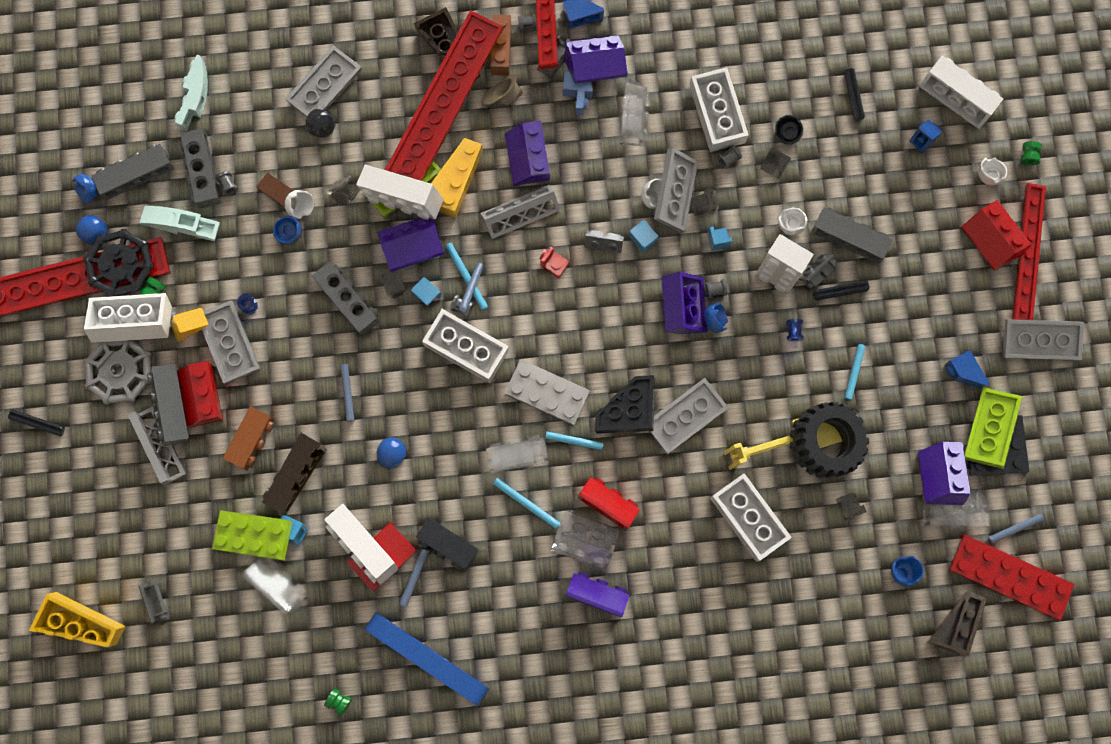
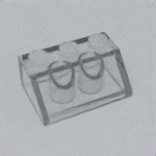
M626 78L620 145L642 146L643 140H647V129H644V123H648L649 112H646L645 109L646 105L649 106L650 94H647V87L630 78Z
M539 435L528 437L527 441L521 442L520 439L509 441L507 445L494 443L490 445V448H486L491 474L548 463L544 437L540 438Z
M970 489V495L964 505L925 504L923 496L924 527H988L989 506L982 489Z
M565 510L551 551L606 571L613 555L620 529Z
M260 558L241 574L286 615H294L309 598L305 594L307 590L299 583L295 585L291 581L292 577L287 572L283 571L281 573L276 568L278 565L271 558L267 560Z

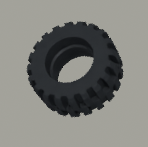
M825 402L807 409L798 416V420L794 421L792 426L795 430L790 432V437L793 438V441L790 442V448H794V459L798 458L800 461L798 465L801 468L806 467L807 473L810 475L815 474L818 478H835L855 471L858 465H861L864 461L862 456L868 453V448H866V445L869 444V438H866L868 430L867 427H863V419L856 416L857 412L854 409L848 410V405L843 403L839 405L838 402ZM822 423L833 426L841 436V450L836 458H831L824 454L818 445L817 432Z

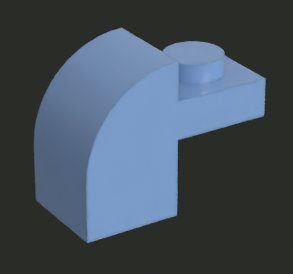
M565 72L563 96L577 97L575 115H583V109H587L588 98L592 99L591 82L575 84L570 72Z

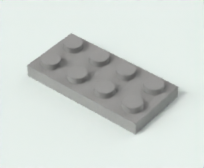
M333 45L286 97V102L305 117L314 109L327 110L362 71V68Z
M674 148L667 150L654 220L678 232H684L698 161Z
M230 300L204 311L209 325L203 328L202 331L223 384L226 385L261 370L234 302Z
M1005 319L1003 357L1082 360L1084 322Z
M520 359L504 394L574 426L590 390Z
M704 378L654 416V431L649 432L668 455L729 407L706 378Z

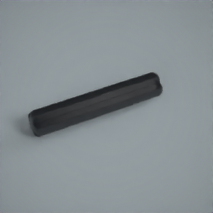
M848 68L844 71L852 112L854 120L861 121L865 118L856 73L854 68Z
M861 281L814 290L813 296L818 301L867 292L869 290L868 281Z
M13 409L8 414V419L57 436H62L65 431V427Z

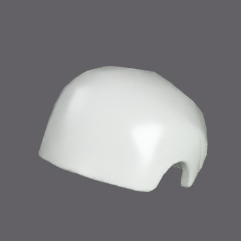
M984 158L978 168V176L987 185H998L1006 179L1007 167L996 158L989 160Z
M653 179L642 188L641 196L643 203L650 209L656 210L661 185L660 179Z
M294 190L285 199L287 214L297 219L309 216L314 208L312 194L307 191Z
M793 207L783 210L780 217H778L780 229L787 235L794 236L800 234L807 226L806 214L801 209Z

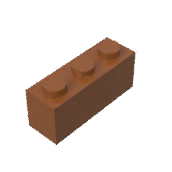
M493 15L492 21L502 25L504 29L491 52V75L509 76L511 15Z
M249 407L222 459L247 471L249 467L252 468L255 464V456L258 450H261L265 444L264 438L266 434L270 433L274 427V418L253 407Z

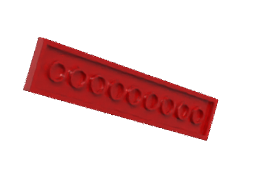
M472 10L469 11L385 168L386 171L423 181L504 29L502 25Z
M158 237L147 240L154 270H151L146 280L148 277L157 278L171 274L163 238ZM136 244L126 245L132 249L137 247ZM103 251L98 252L94 258L99 259ZM140 252L137 257L139 263H144L142 252ZM83 257L0 277V317L102 291L94 286H89L85 263L82 261ZM122 259L115 262V268L123 266ZM93 264L95 275L97 276L100 274L98 264ZM139 269L136 275L134 276L133 279L135 281L141 273L142 269ZM105 278L101 281L109 287H112V282L110 280ZM123 281L118 287L129 285L131 282Z

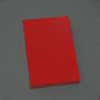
M391 522L374 537V540L395 562L398 569L417 552ZM352 558L347 562L373 592L381 586L377 581L373 583L364 572L365 567L360 568Z

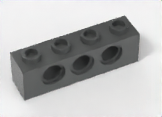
M203 128L180 133L182 140L179 141L182 152L185 153L183 163L189 171L187 181L193 192H190L192 202L196 203L200 209L222 204L218 183L215 179L216 174L207 134ZM199 149L197 154H192L194 150ZM203 166L201 171L196 172L198 167ZM202 184H207L204 189H199Z
M328 262L311 276L362 337L379 323L377 319L378 313L372 306L370 308L366 306L365 302L367 300L360 292L358 294L355 293L353 290L355 286L348 278L344 280L341 276L343 274L341 269L336 264L333 266ZM333 281H340L337 287H331ZM350 294L351 299L349 301H342L344 295ZM362 308L363 313L361 315H354L356 309Z

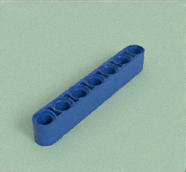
M375 612L365 627V630L473 704L479 706L488 692L489 688L377 612Z

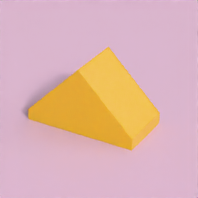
M202 308L173 315L171 323L177 342L185 340L209 325Z

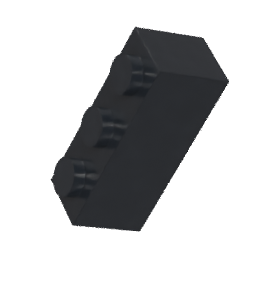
M428 517L416 536L419 539L418 544L426 549L429 546L436 550L435 555L443 560L447 557L452 561L450 565L460 571L462 568L467 570L479 551L478 548Z

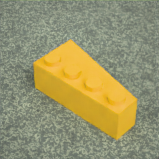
M464 138L431 184L435 186L444 199L439 210L440 213L457 218L482 156V144Z
M58 592L46 594L29 631L65 637V639L79 640L103 647H111L118 644L126 626Z

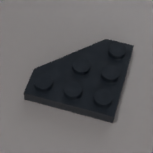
M654 375L633 377L629 381L630 384L616 393L603 409L601 408L596 412V434L654 431Z
M1022 415L1017 416L1004 469L968 461L969 476L1030 472Z

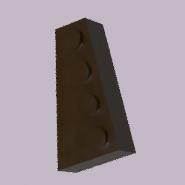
M446 7L413 23L419 35L442 61L458 34V30Z
M301 432L280 471L275 475L271 487L265 491L262 502L286 516L327 449Z

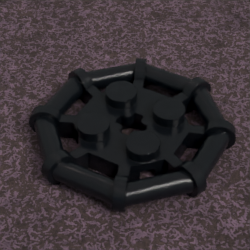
M121 229L120 231L103 236L98 235L89 252L82 260L85 263L89 286H94L110 295V297L140 291L151 270H154L148 241L129 233L127 229ZM120 239L119 244H111L110 246L106 244V242ZM126 240L136 244L137 247L132 249L126 246ZM101 246H103L105 249L99 259L94 258ZM140 252H142L144 263H139L137 257ZM122 259L123 266L115 268V262ZM93 264H98L100 274L97 276L95 275ZM139 269H142L141 273L135 281L133 279L134 276L136 275ZM105 278L110 280L112 282V287H109L101 281ZM123 281L131 282L129 285L118 287Z

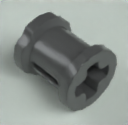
M536 14L529 17L518 16L520 33L523 30L531 29L537 31Z
M734 145L730 146L729 150L725 153L717 155L719 163L725 169H728L734 161L742 158L740 151Z
M224 171L215 177L222 188L221 193L223 196L231 195L238 190L237 185H234L230 171Z
M721 279L720 282H705L707 298L711 299L712 296L722 294L727 296L726 281Z
M457 294L450 305V310H456L467 318L473 309L474 302L471 301L466 312H463L459 309L463 299Z

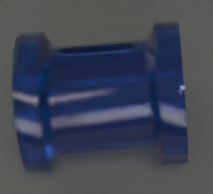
M242 294L238 297L237 305L243 313L252 315L256 312L258 304L251 295Z
M789 319L786 321V325H788V341H801L804 339L801 331L802 319Z

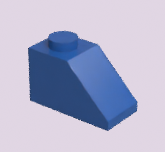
M563 1V13L569 29L604 19L603 7L591 1Z
M927 120L916 130L909 142L923 153L938 139L942 131L937 124Z
M971 350L945 364L948 375L953 377L954 381L979 389L990 384Z

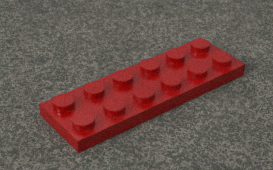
M965 534L961 537L948 570L1056 620L1062 619L1075 585Z

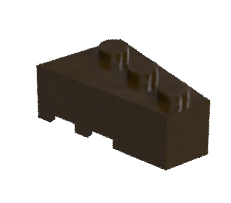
M965 592L927 643L964 657L969 656L987 598Z

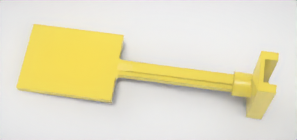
M827 423L820 425L817 432V442L820 448L842 442L839 432L833 426ZM789 435L750 448H743L742 444L738 443L723 453L724 455L730 454L733 464L728 466L729 470L747 462V459L752 455L790 444L793 438Z

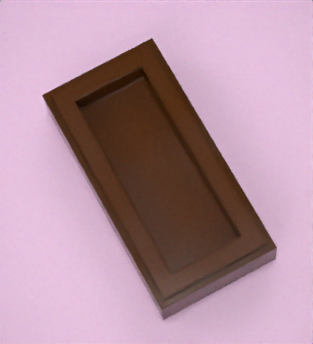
M268 172L256 186L258 190L284 208L286 197L293 191Z

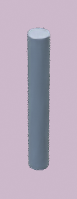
M481 263L476 264L459 307L463 312H466L484 267Z
M342 364L340 367L346 420L351 422L354 421L349 369L348 364Z
M1038 514L989 536L988 541L990 544L998 542L1044 521L1042 514Z
M421 549L399 603L400 605L407 607L429 551Z

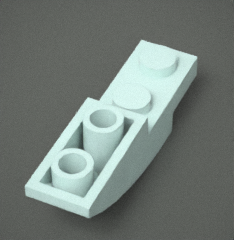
M196 55L195 60H192L190 71L184 77L182 83L187 95L183 97L182 107L175 115V124L183 131H187L193 115L201 117L206 102L208 90L207 71L200 55Z
M145 206L139 222L141 225L175 234L180 232L214 242L220 222L202 218L201 214L159 206Z

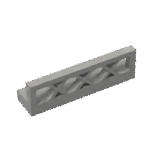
M548 185L482 212L481 216L487 226L490 237L494 239L561 210L554 190ZM552 200L554 207L548 210L544 209L545 202ZM532 207L537 209L534 216H526L528 209ZM518 215L520 218L517 223L512 224L508 222L511 216ZM496 222L503 224L500 230L493 232L491 224Z
M152 406L140 413L134 411L128 414L159 482L163 485H168L187 475L173 445L163 446L162 441L157 443L151 438L154 430L160 429L155 428L156 424L159 427V423L153 420L152 426L146 425L142 417L150 413L154 417L155 408ZM162 447L169 448L170 450L168 460L162 459L160 456ZM170 463L177 465L180 473L170 477L168 473Z

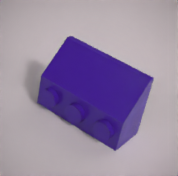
M619 36L566 42L564 62L575 84L627 77L625 50Z
M541 120L522 123L505 132L513 186L550 181V170Z
M420 217L377 232L390 272L444 255L432 218L427 220Z
M683 272L662 276L666 332L674 334L707 333V325L704 320L706 311L704 277Z
M941 442L918 451L924 503L964 505L970 495L963 444L961 442Z
M580 571L578 574H573L565 595L566 597L617 617H623L630 596L626 594V589L615 586V589L607 586L608 582L598 578L596 581L589 579L590 575Z

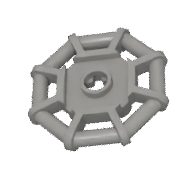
M134 340L101 342L87 359L84 358L86 384L84 386L98 396L106 405L127 401L134 402L148 385L147 373H150V357L152 355ZM123 346L121 350L115 352L110 350V347ZM128 349H133L139 356L133 358L127 353ZM105 350L106 354L99 360V362L95 361ZM140 361H143V375L138 374V363ZM93 366H97L98 369L97 378L95 379L93 375ZM115 366H122V372L120 374L117 373L116 375H114ZM137 378L142 379L137 384V386L131 391L129 388L130 385ZM102 382L108 387L106 393L97 386L98 383ZM124 389L126 394L112 395L114 390Z

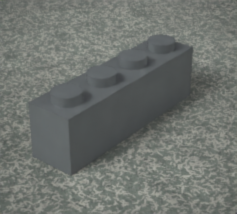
M161 144L148 147L147 150L141 153H134L126 160L117 161L113 166L100 169L91 177L99 194L105 200H109L173 170L174 167Z
M825 207L822 209L811 231L878 264L884 259L893 240L883 232H876L866 224H859L853 218L842 216L836 210Z
M176 365L151 367L150 373H147V380L153 389V392H150L152 404L155 403L156 406L154 420L159 423L160 428L157 429L158 441H162L163 446L186 443L189 437Z

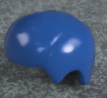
M79 174L72 179V182L77 181L74 190L85 204L90 203L98 196V190L91 177Z
M94 215L84 216L76 225L77 236L89 245L94 244L98 235L103 236L108 233L106 223Z
M284 216L276 221L273 236L279 243L291 245L301 237V225L294 217Z
M718 302L709 306L705 311L704 318L707 327L714 333L727 330V327H723L728 323L723 305Z
M395 437L384 439L377 448L378 462L387 469L399 467L405 459L406 446Z
M914 556L900 557L891 565V575L894 581L901 586H912L918 583L924 576V567L921 561Z

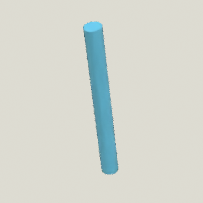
M448 243L445 245V248L468 286L471 276L452 243ZM476 286L473 296L480 309L484 310L488 306Z
M497 478L494 481L493 485L555 529L558 528L560 525L559 521Z

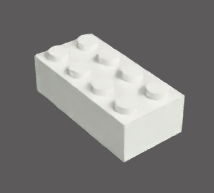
M944 56L940 57L919 86L978 129L982 127L1003 100L996 91L990 90L982 81L975 79L969 75L968 71L959 68L951 59Z
M727 67L691 76L689 86L710 152L746 143L749 135Z
M366 164L356 184L361 193L368 198L369 202L373 204L382 203L390 209H395L396 207L406 214L415 213L427 220L428 218L436 219L444 200L433 184Z
M779 234L756 274L763 282H770L775 285L778 291L789 293L814 254Z
M166 293L89 298L84 331L91 343L168 338L172 306Z
M443 309L422 341L426 348L488 383L492 381L509 352V346Z
M745 474L739 476L710 498L756 562L762 560L792 538Z
M344 504L324 519L328 524L325 527L335 539L340 538L339 544L348 554L350 552L353 553L352 559L360 568H366L364 572L373 583L377 581L381 585L398 570L395 562Z

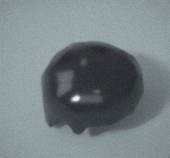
M314 109L305 120L308 132L319 138L330 136L336 127L334 115L326 110Z
M785 115L776 122L775 134L783 144L792 145L803 136V125L796 116Z

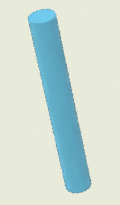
M858 344L844 397L846 400H852L866 347L863 344Z
M548 431L545 439L601 451L603 448V443Z

